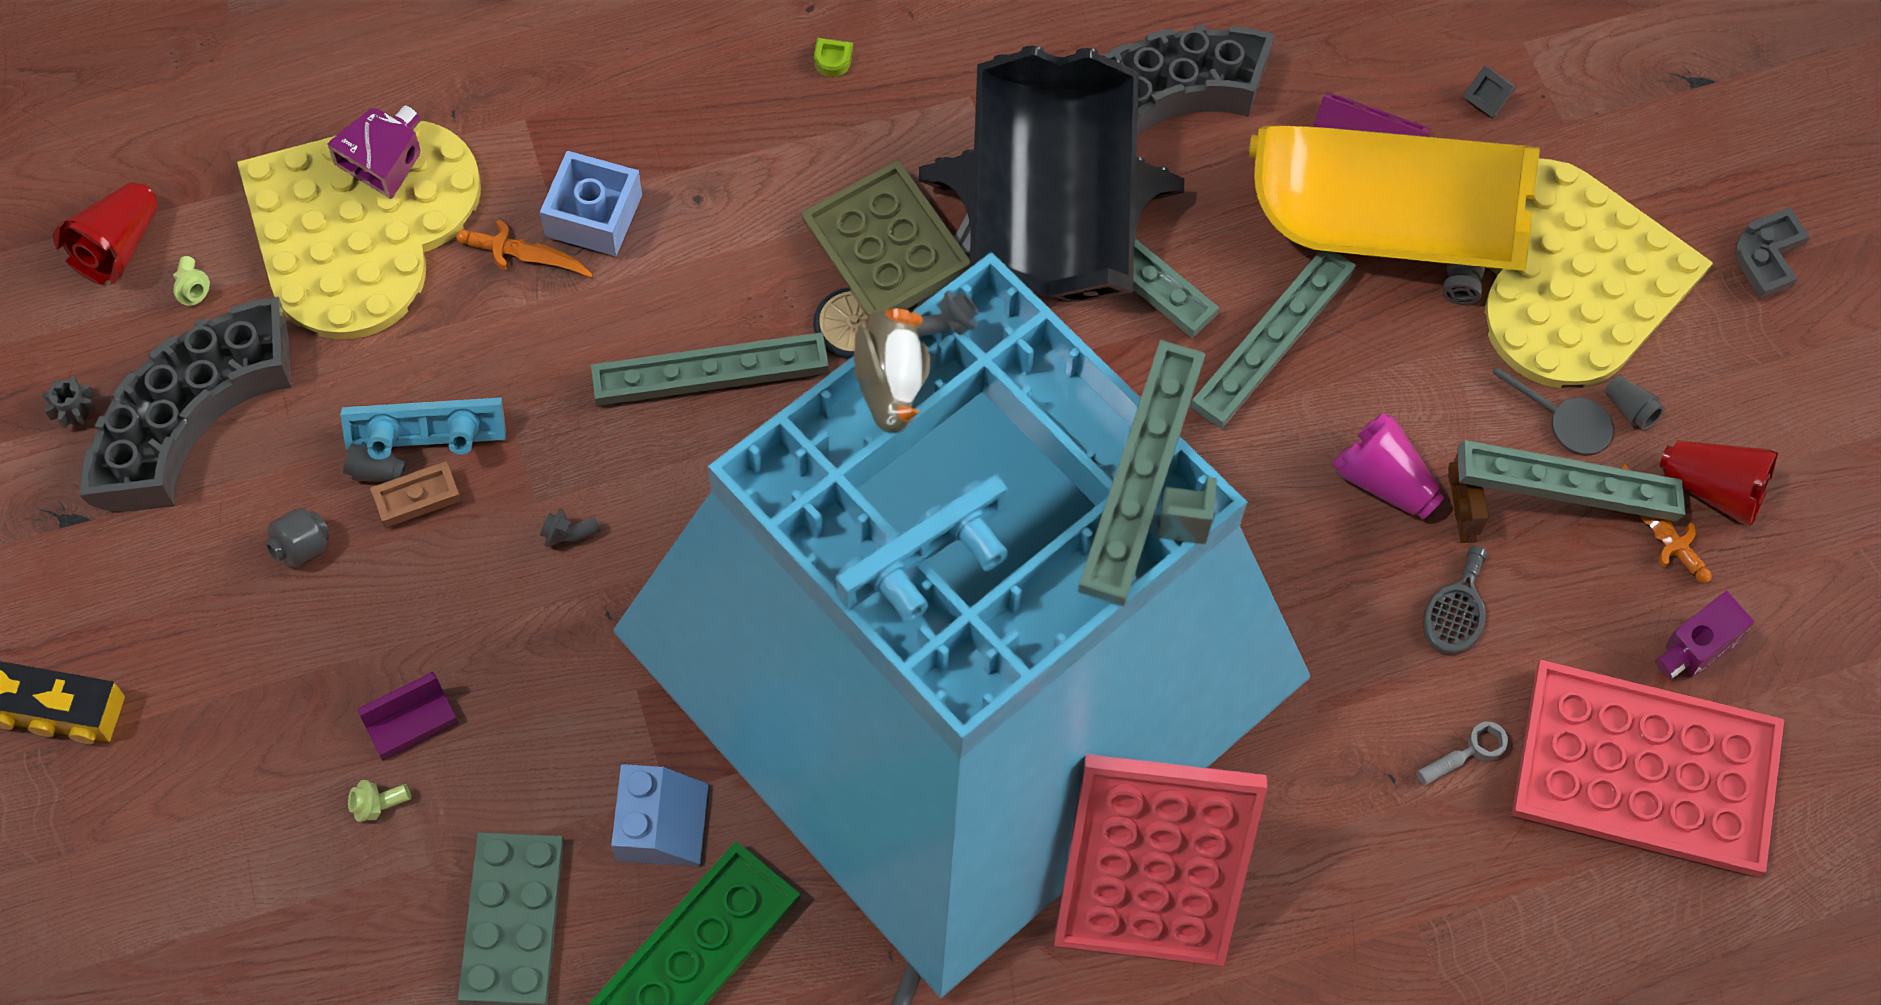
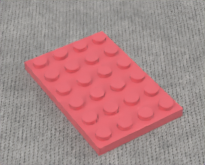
M1540 660L1536 665L1511 816L1761 878L1766 874L1784 719Z
M1087 754L1085 756L1055 927L1054 946L1224 966L1267 792V775Z

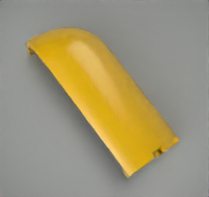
M1285 125L1262 126L1258 130V135L1251 136L1249 157L1256 158L1254 179L1260 205L1275 228L1297 244L1329 252L1526 271L1532 212L1525 211L1526 199H1534L1540 147Z

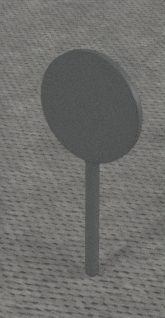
M1496 367L1493 369L1494 375L1553 413V433L1558 442L1567 450L1579 455H1593L1604 450L1610 443L1613 436V423L1608 412L1597 402L1587 398L1575 397L1567 399L1559 406H1556L1500 368Z

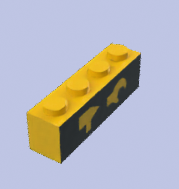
M0 661V729L12 730L13 726L28 728L30 732L43 737H53L54 733L69 735L70 739L83 744H94L95 740L110 743L125 699V695L114 681Z

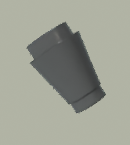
M1621 375L1612 379L1605 389V393L1633 427L1639 426L1642 430L1650 428L1664 411V406L1659 403L1660 397L1625 379Z
M362 442L361 445L351 443L346 455L343 473L351 475L352 480L385 483L404 475L406 461L399 460V458L392 455L386 459L377 460L369 456L367 443Z

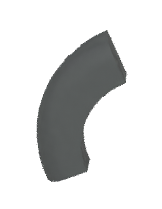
M1196 25L1192 30L1174 32L1172 28L1148 34L1145 40L1135 42L1129 46L1127 43H1124L1103 56L1109 59L1120 60L1123 62V65L1139 72L1138 136L1156 123L1191 112L1220 111L1249 117L1265 72L1275 34L1230 26L1229 30L1206 29V25Z
M279 297L255 300L229 307L231 312L206 321L205 317L194 323L196 327L183 333L176 339L174 336H171L148 354L149 360L135 373L130 372L122 380L112 394L114 400L109 405L104 417L99 416L95 424L97 431L90 449H86L80 487V496L91 506L110 511H138L175 506V492L183 463L189 451L204 431L220 416L240 403L263 393L291 387L289 338L284 310Z

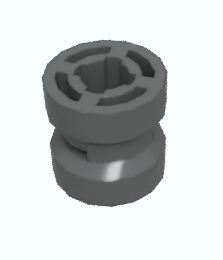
M1447 263L1446 273L1449 278L1444 282L1443 297L1459 305H1470L1478 302L1482 294V284L1479 280L1484 276L1485 267Z

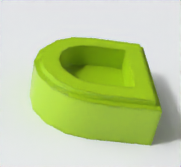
M817 38L814 51L816 70L826 77H838L846 73L851 64L853 43Z

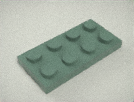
M477 833L458 992V1002L460 1005L548 1004L564 850L563 836Z

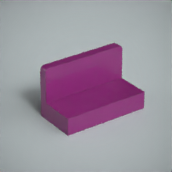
M434 672L420 677L357 709L382 761L458 724V720Z

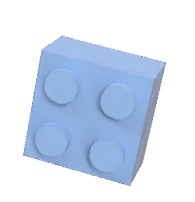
M566 151L540 210L545 237L617 256L642 197L639 170Z

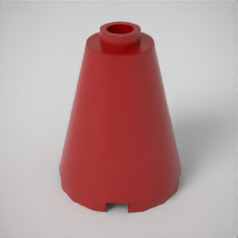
M127 183L60 223L52 234L57 251L61 247L64 248L69 255L65 262L82 277L97 284H103L106 280L111 281L110 285L115 284L123 275L158 209L156 195L145 184Z
M1677 440L1674 447L1666 446L1659 467L1665 469L1664 477L1681 479L1683 489L1738 522L1751 526V524H1754L1766 497V488L1769 479L1772 480L1779 453L1763 448Z

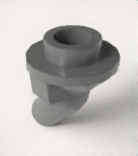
M950 290L946 291L944 298L938 303L942 314L922 317V323L918 327L919 336L952 329L961 336L968 330L975 329L978 326L975 316L979 311L965 293L960 292L956 295Z
M559 509L556 515L548 514L540 536L546 538L545 546L551 547L558 543L564 544V541H577L599 533L600 527L595 517L570 526V521H568L564 510Z

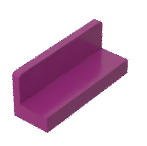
M1328 91L1323 96L1313 127L1429 137L1432 129Z

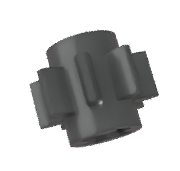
M74 376L70 380H54V384L49 389V392L42 394V397L48 404L44 409L50 420L58 418L63 428H67L69 424H85L84 420L88 417L89 412L96 411L95 406L90 400L94 394L89 385L86 384L80 387Z

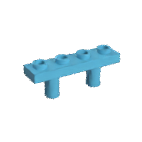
M502 397L342 407L340 413L346 450L349 449L351 443L361 445L362 442L367 443L369 456L377 460L389 457L392 447L449 443L451 452L463 455L471 451L472 442L505 440L506 438Z
M996 474L983 483L981 480H976L967 485L959 493L958 499L944 508L938 505L928 510L920 518L919 524L907 532L897 531L889 535L880 544L879 550L865 559L863 557H856L850 560L841 568L839 575L836 577V597L848 611L874 593L882 591L905 623L915 620L926 611L928 602L905 573L956 540H962L985 571L996 567L1006 558L1007 550L984 522L1005 509L1007 487Z

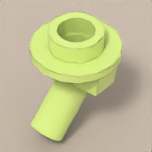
M183 256L180 258L177 272L173 274L175 278L173 293L175 299L181 304L191 306L205 298L209 291L210 281L203 271L194 269L195 260L193 258Z
M361 780L357 787H353L349 793L348 809L351 813H354L357 822L377 820L381 810L411 800V792L408 786L403 784L379 793L376 783H371L369 780Z

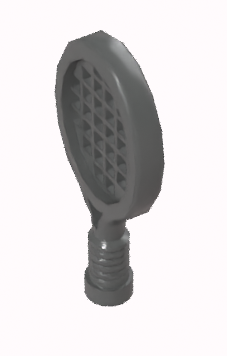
M1469 547L1468 558L1462 571L1463 576L1461 580L1444 586L1433 594L1424 610L1422 622L1424 635L1431 647L1441 654L1456 655L1466 652L1477 642L1484 629L1486 619L1484 602L1474 587L1475 578L1478 577L1482 563L1486 560L1488 554L1482 547ZM1455 595L1461 596L1460 600L1454 598ZM1463 597L1468 599V603L1462 601ZM1445 598L1451 600L1450 604L1444 602ZM1453 601L1457 602L1458 606L1452 605ZM1436 603L1441 604V605H1440V608H1439V607H1436V606H1434V605H1435ZM1460 605H1465L1466 608L1462 609L1460 608ZM1442 606H1447L1448 610L1442 609ZM1468 607L1473 608V612L1468 611ZM1450 608L1455 609L1456 612H1455V613L1449 612V611H1450ZM1432 609L1437 610L1438 614L1432 613ZM1458 611L1463 612V616L1457 615ZM1440 612L1446 614L1445 618L1442 617V616H1439V615H1440ZM1448 615L1453 616V620L1447 619ZM1465 615H1471V619L1465 618ZM1431 616L1436 618L1435 622L1431 620ZM1455 619H1461V622H1455ZM1437 620H1443V624L1437 623ZM1463 621L1469 622L1468 626L1463 625ZM1445 622L1450 623L1451 626H1450V627L1445 626ZM1471 624L1476 625V629L1471 628ZM1453 625L1458 626V630L1453 629ZM1435 626L1440 627L1441 630H1440V631L1434 630V629H1435ZM1443 629L1448 630V634L1442 633ZM1460 629H1466V633L1461 632ZM1468 631H1472L1474 634L1471 636L1468 634ZM1450 633H1456V636H1450ZM1458 635L1464 636V639H1458ZM1440 636L1446 637V640H1441ZM1448 639L1454 640L1453 644L1448 643Z

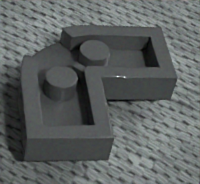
M1791 207L1750 223L1736 244L1735 254L1737 263L1759 299L1791 288L1797 280L1781 253L1805 245L1810 236Z

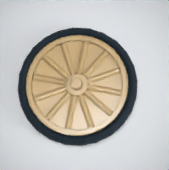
M843 288L830 293L821 301L814 315L813 327L815 333L823 332L827 351L836 356L851 359L854 356L855 334L858 328H866L865 321L868 317L850 290Z

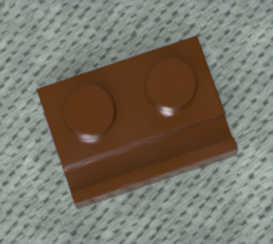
M1457 453L1454 461L1449 463L1448 477L1460 543H1476V535L1481 534L1489 519L1484 489L1480 486L1459 483Z

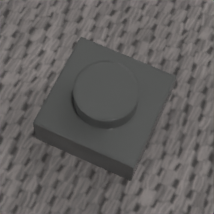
M1486 65L1483 66L1463 97L1491 117H1496L1517 86Z

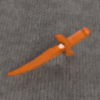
M501 220L496 222L497 229L500 231L496 236L469 232L467 230H460L456 235V239L460 244L468 243V246L493 251L494 263L501 270L507 269V263L503 255L510 254L521 261L558 266L587 277H592V273L580 261L565 252L540 243H528L523 239H509L508 226Z
M1622 465V469L1630 470L1628 465ZM1639 515L1642 521L1653 529L1655 538L1661 540L1666 545L1659 555V564L1662 568H1665L1669 563V557L1677 556L1693 576L1696 575L1698 582L1705 584L1711 580L1712 574L1710 570L1705 568V564L1689 547L1696 535L1693 523L1690 522L1685 528V535L1680 536L1675 531L1671 520Z

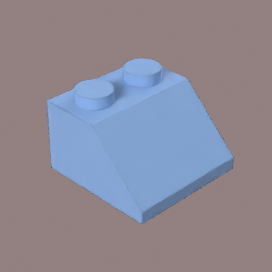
M621 764L611 843L615 860L619 862L700 867L709 789L708 783L665 767Z

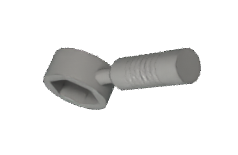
M1494 722L1479 723L1468 738L1467 749L1463 751L1455 750L1416 772L1421 784L1425 786L1464 765L1466 758L1471 755L1484 762L1495 761L1504 753L1508 745V736L1505 730ZM1486 731L1497 737L1499 748L1489 752L1478 746L1477 735Z

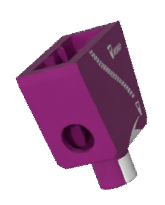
M403 106L393 118L377 108L369 109L328 142L327 145L334 165L389 199H392L420 156L421 149L417 135L413 131L421 122L419 115L408 106Z
M1726 590L1672 633L1665 646L1667 652L1655 660L1656 665L1668 679L1674 678L1683 670L1689 676L1695 677L1740 645L1755 621Z

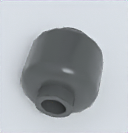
M297 508L269 524L267 530L269 540L265 541V547L275 562L282 561L291 568H297L322 555L327 546L326 540L329 539L330 535L324 520L318 513Z

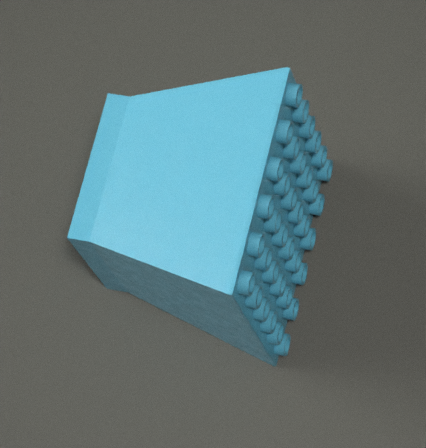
M992 252L913 311L922 317L942 314L938 303L944 298V293L950 290L956 295L960 292L965 293L975 304L979 313L975 316L978 326L975 329L968 330L961 336L952 329L942 333L919 336V340L928 348L930 372L912 404V408L917 409L918 414L911 419L907 428L900 433H887L877 427L860 390L859 382L856 379L853 356L708 466L711 492L613 629L614 634L940 999L1061 895L1085 756L1087 754L1207 768L1309 680L1311 676L1240 528L1247 501L1180 436L1125 606L1078 592L1079 583L1141 398ZM995 474L1007 487L1005 509L984 522L1007 550V556L1000 564L985 571L962 540H956L905 573L928 602L926 611L915 620L905 623L882 591L874 593L850 610H846L836 597V577L846 563L856 557H863L865 559L879 550L883 540L897 531L907 532L919 524L920 518L931 508L938 505L944 508L958 499L959 493L970 483L976 480H981L983 483ZM1207 477L1217 478L1214 516L1206 544L1158 538L1164 488L1170 487L1203 492Z

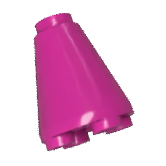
M1384 412L1375 420L1369 421L1358 433L1357 436L1362 440L1360 443L1356 441L1350 448L1346 447L1332 462V465L1337 468L1336 473L1343 479L1412 516L1417 514L1422 520L1444 499V496L1438 491L1440 486L1397 420L1391 415L1387 416Z

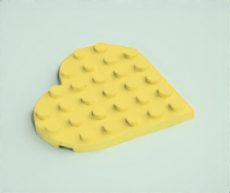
M421 121L413 129L421 149L420 156L392 199H389L334 165L327 144L335 136L237 162L269 282L274 296L280 298L284 314L298 327L301 325L306 329L317 332L319 337L349 340L367 337L383 331L399 321L408 312L407 307L414 300L417 293H421L426 276L424 252L442 246L453 239L458 231L464 229L463 224L472 211H476L479 203L481 182L477 163L468 146L457 135L442 126Z
M1539 159L1534 199H1526L1525 211L1532 212L1526 271L1489 267L1497 277L1493 282L1485 304L1484 314L1487 317L1488 336L1499 356L1516 372L1534 382L1555 388H1561L1562 385L1583 384V388L1592 386L1610 378L1623 367L1709 271L1713 262L1585 171L1570 163Z

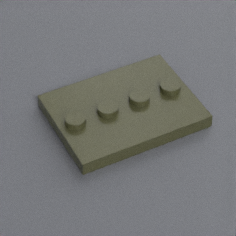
M899 160L801 212L803 222L867 317L871 313L883 310H905L945 288L970 267V259Z

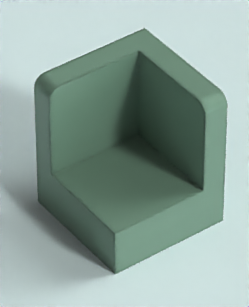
M1207 477L1203 492L1170 487L1164 488L1158 538L1206 544L1213 522L1217 478Z

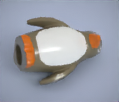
M889 309L871 313L865 321L866 328H858L855 334V376L874 422L878 428L887 433H900L909 426L911 419L918 414V410L912 408V404L930 372L928 348L919 340L918 327L922 323V316L916 312H909L903 309Z

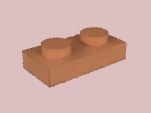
M447 461L370 488L384 528L461 501Z

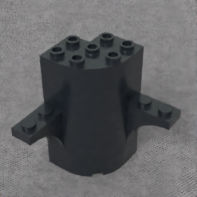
M1025 46L1020 52L1010 55H996L993 57V60L977 64L974 150H965L962 152V155L953 158L940 157L935 159V163L919 167V182L944 191L953 189L965 205L970 223L969 269L992 252L1038 298L1056 297L1058 302L1090 301L1133 292L1134 243L1136 228L1142 211L1151 199L1156 200L1184 193V178L1170 173L1166 167L1145 163L1146 160L1144 158L1137 157L1138 71L1123 65V62L1120 60L1109 59L1100 55L1098 50L1093 48H1081L1076 50V54L1056 57L1044 52V48L1040 46Z

